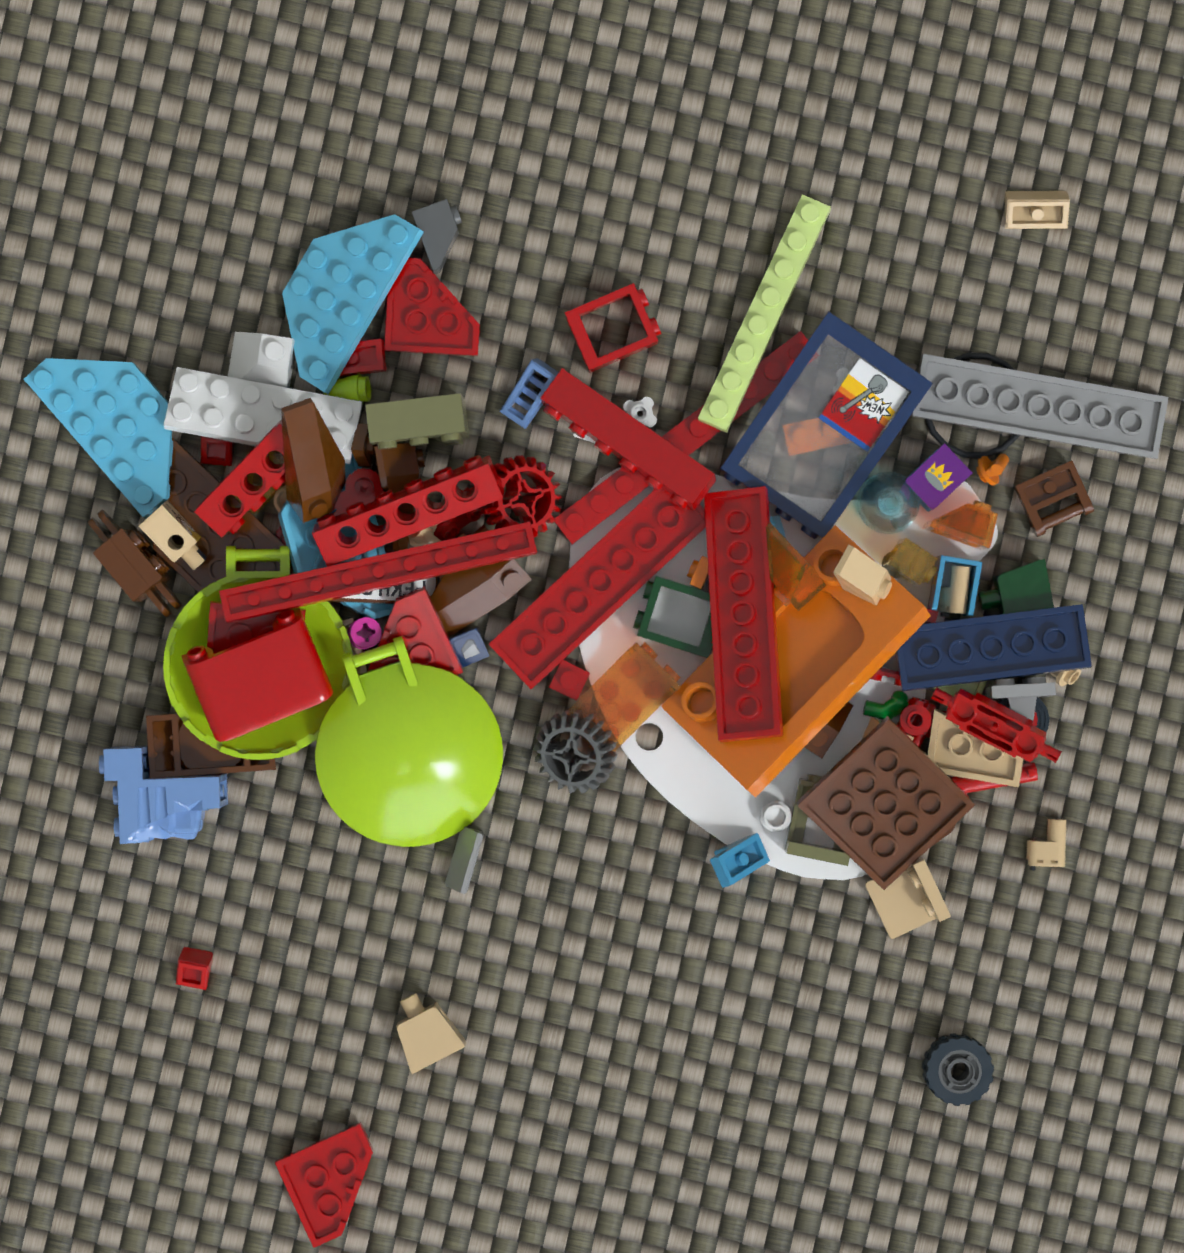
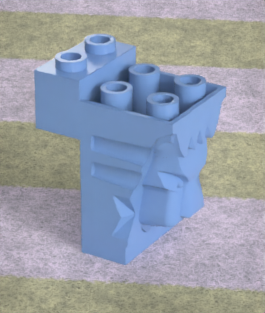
M148 745L111 747L103 749V755L99 756V772L104 774V780L117 781V786L113 787V804L118 805L119 818L114 819L115 837L120 838V844L149 842L154 840V838L167 839L177 837L186 840L195 839L198 832L203 828L205 810L222 808L228 805L227 773L150 778Z

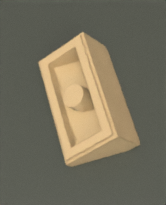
M1006 191L1005 229H1068L1070 198L1067 191Z

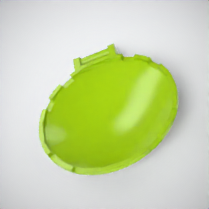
M226 546V577L202 589L184 606L171 627L166 641L163 661L164 681L172 706L183 721V724L199 740L219 750V752L233 757L252 760L274 759L290 755L317 740L320 724L331 703L333 704L336 698L350 684L342 656L349 653L353 656L347 630L336 610L328 601L298 607L306 609L305 622L333 688L332 696L320 704L229 741H216L181 656L187 654L193 647H207L210 602H221L220 590L290 575V549L288 546H280V549H236V546ZM280 561V571H236V562Z
M400 636L394 638L392 643L353 656L351 653L342 656L350 684L336 698L333 704L331 703L323 717L315 747V764L319 784L326 800L338 817L349 827L379 843L401 847H415L436 843L457 834L482 813L491 800L500 779L503 764V745L494 713L482 695L465 682L463 678L440 667L420 665V663H411L403 637ZM396 654L399 656L400 661L362 674L357 672V667Z

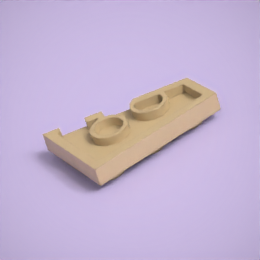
M938 709L934 710L927 756L940 769L950 776L1013 787L1020 786L1023 758L1017 755L1014 758L958 729L959 725L946 719V713Z

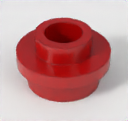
M912 704L907 706L900 715L902 729L913 736L924 734L931 725L930 712L922 705ZM914 714L921 716V723L918 726H913L910 722V718Z

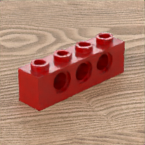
M282 419L194 511L221 538L228 531L234 534L246 522L242 518L249 509L256 512L267 500L264 494L271 487L276 491L285 482L284 463L275 464L269 459L270 451H279L284 456ZM257 473L261 476L263 484L261 486L250 484L247 475ZM229 495L237 496L241 501V507L233 508L229 506L226 497Z

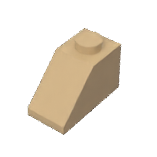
M848 544L833 573L843 590L877 606L881 598L885 599L892 587V582L890 581L892 578L887 569Z

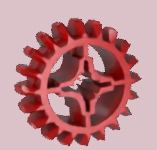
M516 455L514 460L512 457H506L503 459V464H494L503 488L506 485V491L502 499L487 504L480 511L482 514H490L486 523L488 525L496 524L495 529L530 522L534 538L538 536V531H547L546 522L553 523L556 521L551 513L561 510L555 505V500L561 499L562 496L555 494L554 491L560 484L558 482H551L555 473L553 471H545L547 464L544 462L536 463L534 457H527L525 459L523 455ZM520 472L528 475L536 487H529L526 480L522 479ZM519 495L523 497L522 500H519L521 503L513 502L518 500ZM511 508L515 516H519L521 523L513 521L507 515L505 509Z

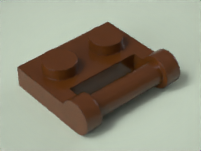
M1072 460L1014 486L1036 537L1046 534L1045 530L1082 513L1088 515L1094 512L1092 502ZM1075 493L1078 502L1040 519L1037 510Z

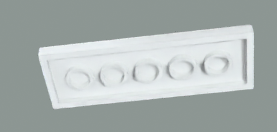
M177 367L165 416L164 429L256 446L282 419L281 408L311 398L341 451L345 463L350 464L352 458L351 447L355 430L359 424L362 402Z

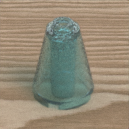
M882 472L870 477L863 484L858 494L857 507L861 519L869 528L883 534H894L905 530L914 522L919 512L920 498L905 483L907 477L895 472ZM888 497L896 499L897 506L895 508L888 509L886 507L885 501Z

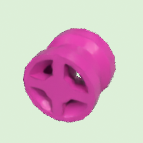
M363 617L350 624L347 633L353 647L365 650L374 647L380 641L382 630L376 620L370 617Z

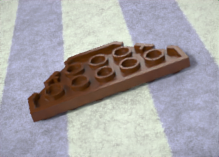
M172 438V466H170L169 473L170 498L167 500L201 537L195 545L205 554L207 559L193 570L181 557L176 562H173L154 542L153 549L197 592L226 577V546H236V549H280V546H286L250 510L242 517L246 522L234 534L228 531L222 538L194 513L198 505L220 482L176 439ZM234 495L226 497L229 506L233 508L241 507V502ZM180 535L172 536L175 544H184V540ZM290 560V575H292L294 571ZM280 561L236 562V571H280Z

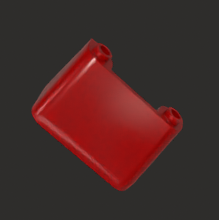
M300 608L280 612L272 624L274 630L214 654L211 648L196 646L191 648L187 654L181 656L216 741L232 740L320 704L332 696L333 688Z

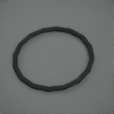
M965 353L952 358L961 361L966 359H987L1004 368L1015 370L1007 361L989 353ZM925 419L931 435L941 445L945 443L953 453L964 458L993 456L1005 451L1020 437V435L1013 434L1004 444L986 452H965L948 444L936 431L933 421Z

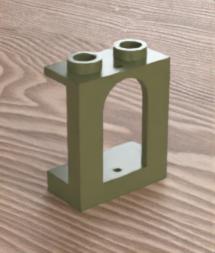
M808 774L807 780L799 778L785 846L786 854L848 866L850 857L835 842L833 848L803 842L808 816L797 806L796 802L822 777Z

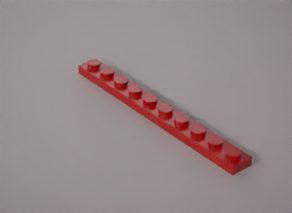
M801 331L760 361L732 422L775 390L808 342V339ZM817 351L808 364L820 356ZM701 406L663 435L662 438L689 456L721 432V430L698 420L703 408ZM621 467L555 518L556 525L573 545L649 487L644 481L646 476L637 470L632 474Z
M525 522L220 590L219 593L226 623H231L537 554L531 523Z

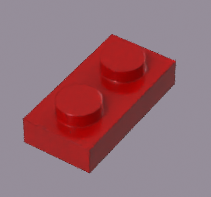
M384 340L360 341L339 377L386 372Z

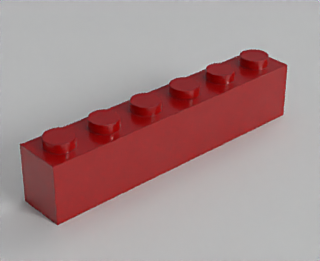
M563 368L540 398L545 406L543 411L556 421L562 418L570 423L568 428L582 439L586 435L595 441L593 446L606 456L613 453L621 459L619 464L632 474L637 470L646 476L644 481L656 491H660L663 488L671 494L669 499L682 509L689 506L695 511L716 482L713 472Z

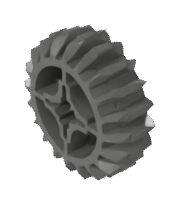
M570 710L564 711L561 715L559 713L551 717V721H546L542 725V730L536 735L538 741L534 745L533 750L538 752V755L535 757L534 762L543 763L539 773L548 772L550 775L548 782L556 780L558 782V790L563 789L565 785L568 786L569 793H574L577 788L581 793L587 792L589 788L592 790L597 789L600 783L607 781L609 773H612L615 769L613 762L617 759L618 753L612 750L616 747L617 742L608 740L612 730L603 731L604 720L599 721L597 724L593 722V713L588 714L586 718L583 717L582 710H577L574 714ZM570 732V737L567 740L555 741L557 734ZM596 762L594 769L581 771L583 764Z

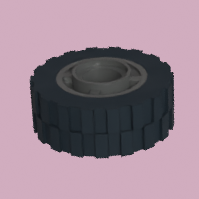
M952 1033L949 1036L940 1037L938 1041L930 1045L931 1047L928 1051L926 1050L924 1054L925 1059L922 1062L924 1071L922 1075L927 1083L926 1085L937 1098H940L947 1104L952 1103L954 1106H960V1104L970 1105L971 1102L980 1100L981 1096L988 1092L989 1085L994 1079L992 1076L994 1065L991 1063L992 1058L977 1040L965 1034L957 1035ZM960 1062L964 1063V1072L959 1076H952L951 1069L953 1065Z

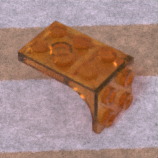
M635 642L568 709L572 714L577 710H582L584 718L588 714L593 713V722L596 724L604 720L603 731L612 730L608 740L617 742L616 747L612 750L614 752L674 692L681 688L677 683L681 677L668 664L662 668L654 660L658 654L645 642L641 646Z

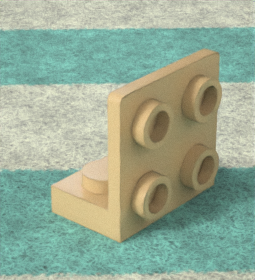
M921 857L885 890L873 879L865 883V887L891 939L899 937L932 920L937 919L941 922L951 917L925 860Z

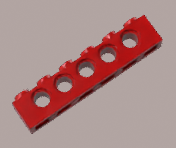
M480 455L471 457L463 462L464 466L454 470L451 467L443 468L434 473V477L426 481H422V479L413 480L407 483L403 490L395 493L392 490H388L377 495L373 502L365 505L363 502H358L347 507L345 513L337 516L334 513H330L319 518L317 524L314 525L312 535L326 566L335 565L502 499L504 488L490 456L481 458ZM461 480H469L474 484V488L470 491H463L459 489L457 483ZM437 491L442 493L445 499L442 502L435 503L428 498V494ZM403 503H409L414 506L415 512L404 514L400 511L399 506ZM372 515H381L385 518L386 523L377 526L369 518ZM350 526L356 530L357 534L353 537H347L342 534L340 529Z

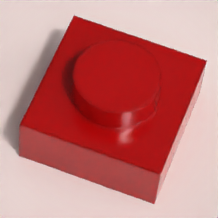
M563 660L549 688L577 701L590 672Z

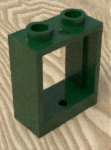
M658 576L655 577L654 582L648 580L642 597L647 599L648 602L644 612L638 610L633 628L638 629L637 636L708 658L713 647L711 609L698 647L647 631L661 586L709 602L710 593Z

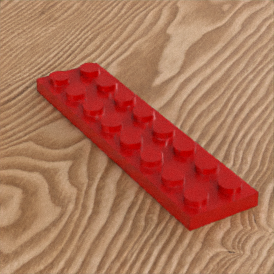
M766 486L707 493L704 497L718 741L729 742L782 737L783 725L768 489Z
M663 488L660 491L654 489L489 643L491 648L532 690L706 527L705 509L700 504L695 511L689 506L682 509L669 499L671 496L669 492Z

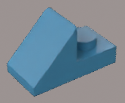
M758 833L717 849L714 852L715 856L710 859L722 888L733 885L770 861Z

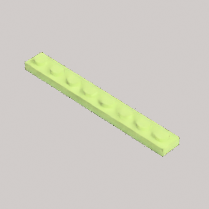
M805 195L801 196L700 412L699 421L723 432H728L831 211V206Z

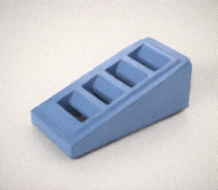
M538 358L532 359L500 412L526 429L543 405L540 399L559 372ZM536 371L548 378L546 383L534 375ZM531 382L540 388V393L528 387L527 384ZM523 392L533 399V404L520 397V394ZM517 403L528 411L527 414L524 415L513 408V404Z

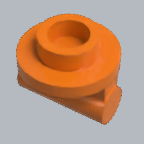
M1000 454L994 461H991L987 456L979 458L978 466L976 467L979 478L984 483L988 482L992 486L998 484L1000 481L999 475L1002 474L1009 463V457L1006 454Z

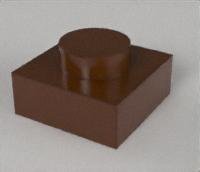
M358 424L354 433L351 452L359 467H371L373 455H376L375 447L378 444L372 445L370 443L368 424Z

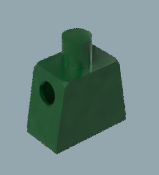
M1045 559L1035 560L993 576L995 589L978 592L981 609L987 610L999 607L1000 614L1054 608Z

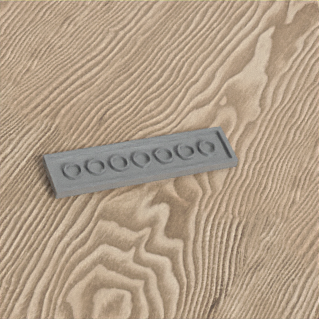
M921 355L918 373L933 384L911 414L912 417L1158 459L1169 397L939 356Z

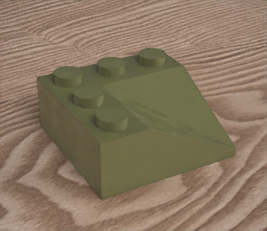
M461 393L365 404L369 441L372 445L378 444V449L396 448L397 442L408 440L410 446L429 444L428 438L441 441L445 446L463 444L464 438H470L466 403Z

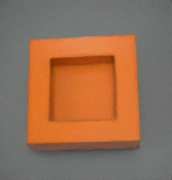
M701 556L700 561L693 560L687 577L691 578L690 585L703 590L709 576L708 558L705 556Z

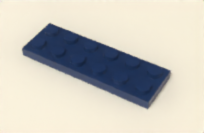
M1083 604L922 624L896 651L902 691L1092 667Z

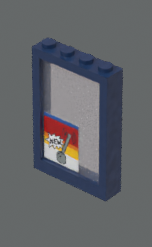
M828 311L722 465L721 469L726 471L723 477L736 486H739L741 482L749 488L766 486L769 502L777 507L775 512L789 522L794 518L803 524L800 529L811 538L816 539L818 535L823 538L837 522L933 383Z

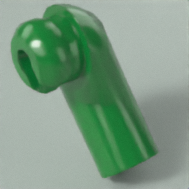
M895 691L892 693L891 699L884 704L866 700L863 715L882 720L888 716L892 720L900 715L904 708L908 706V696L903 691Z

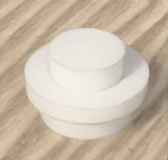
M768 802L760 812L761 823L771 832H781L791 822V811L783 802Z

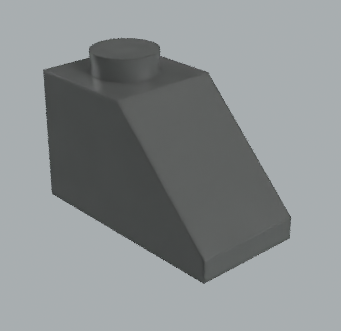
M447 199L412 211L417 228L424 231L421 239L434 274L442 271L459 234L457 224L462 223L456 205L450 207Z

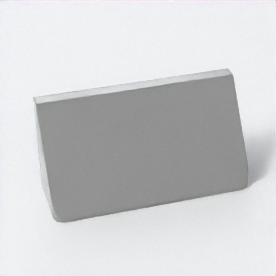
M464 827L459 832L445 881L447 887L462 894L467 893L484 837L483 831Z

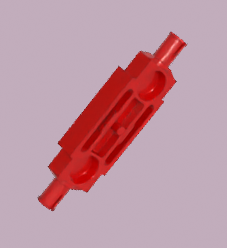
M937 687L931 699L948 707L946 719L959 725L958 729L1014 758L1017 755L1031 763L1040 754L1056 763L1062 752L1045 743L1046 732L1033 726V720L978 692L976 695L960 689L953 696Z

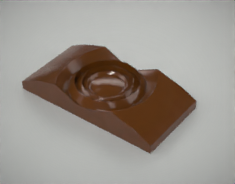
M178 714L146 716L150 778L276 770L275 758L252 760L233 757L219 752V750L209 746L192 734L183 724Z

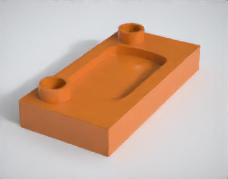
M836 525L774 588L783 736L729 742L718 741L713 652L661 705L682 728L755 798L931 616L926 607L892 576L890 592L885 599L881 598L877 606L843 590L833 572L848 544L869 558L871 557Z

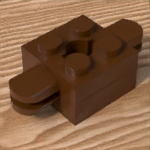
M102 509L97 515L113 536L111 537L103 526L92 517L88 524L104 542L93 554L133 602H144L149 597L160 612L168 618L173 613L156 592L157 590L162 593L175 609L178 610L182 606L180 600L165 584L171 579V576L167 573L170 567L160 555H152L147 549L151 544L140 531L120 529L109 514Z

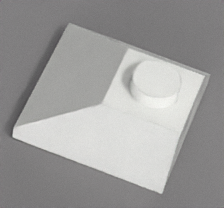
M235 332L228 377L290 388L295 358V340L293 338L262 333Z

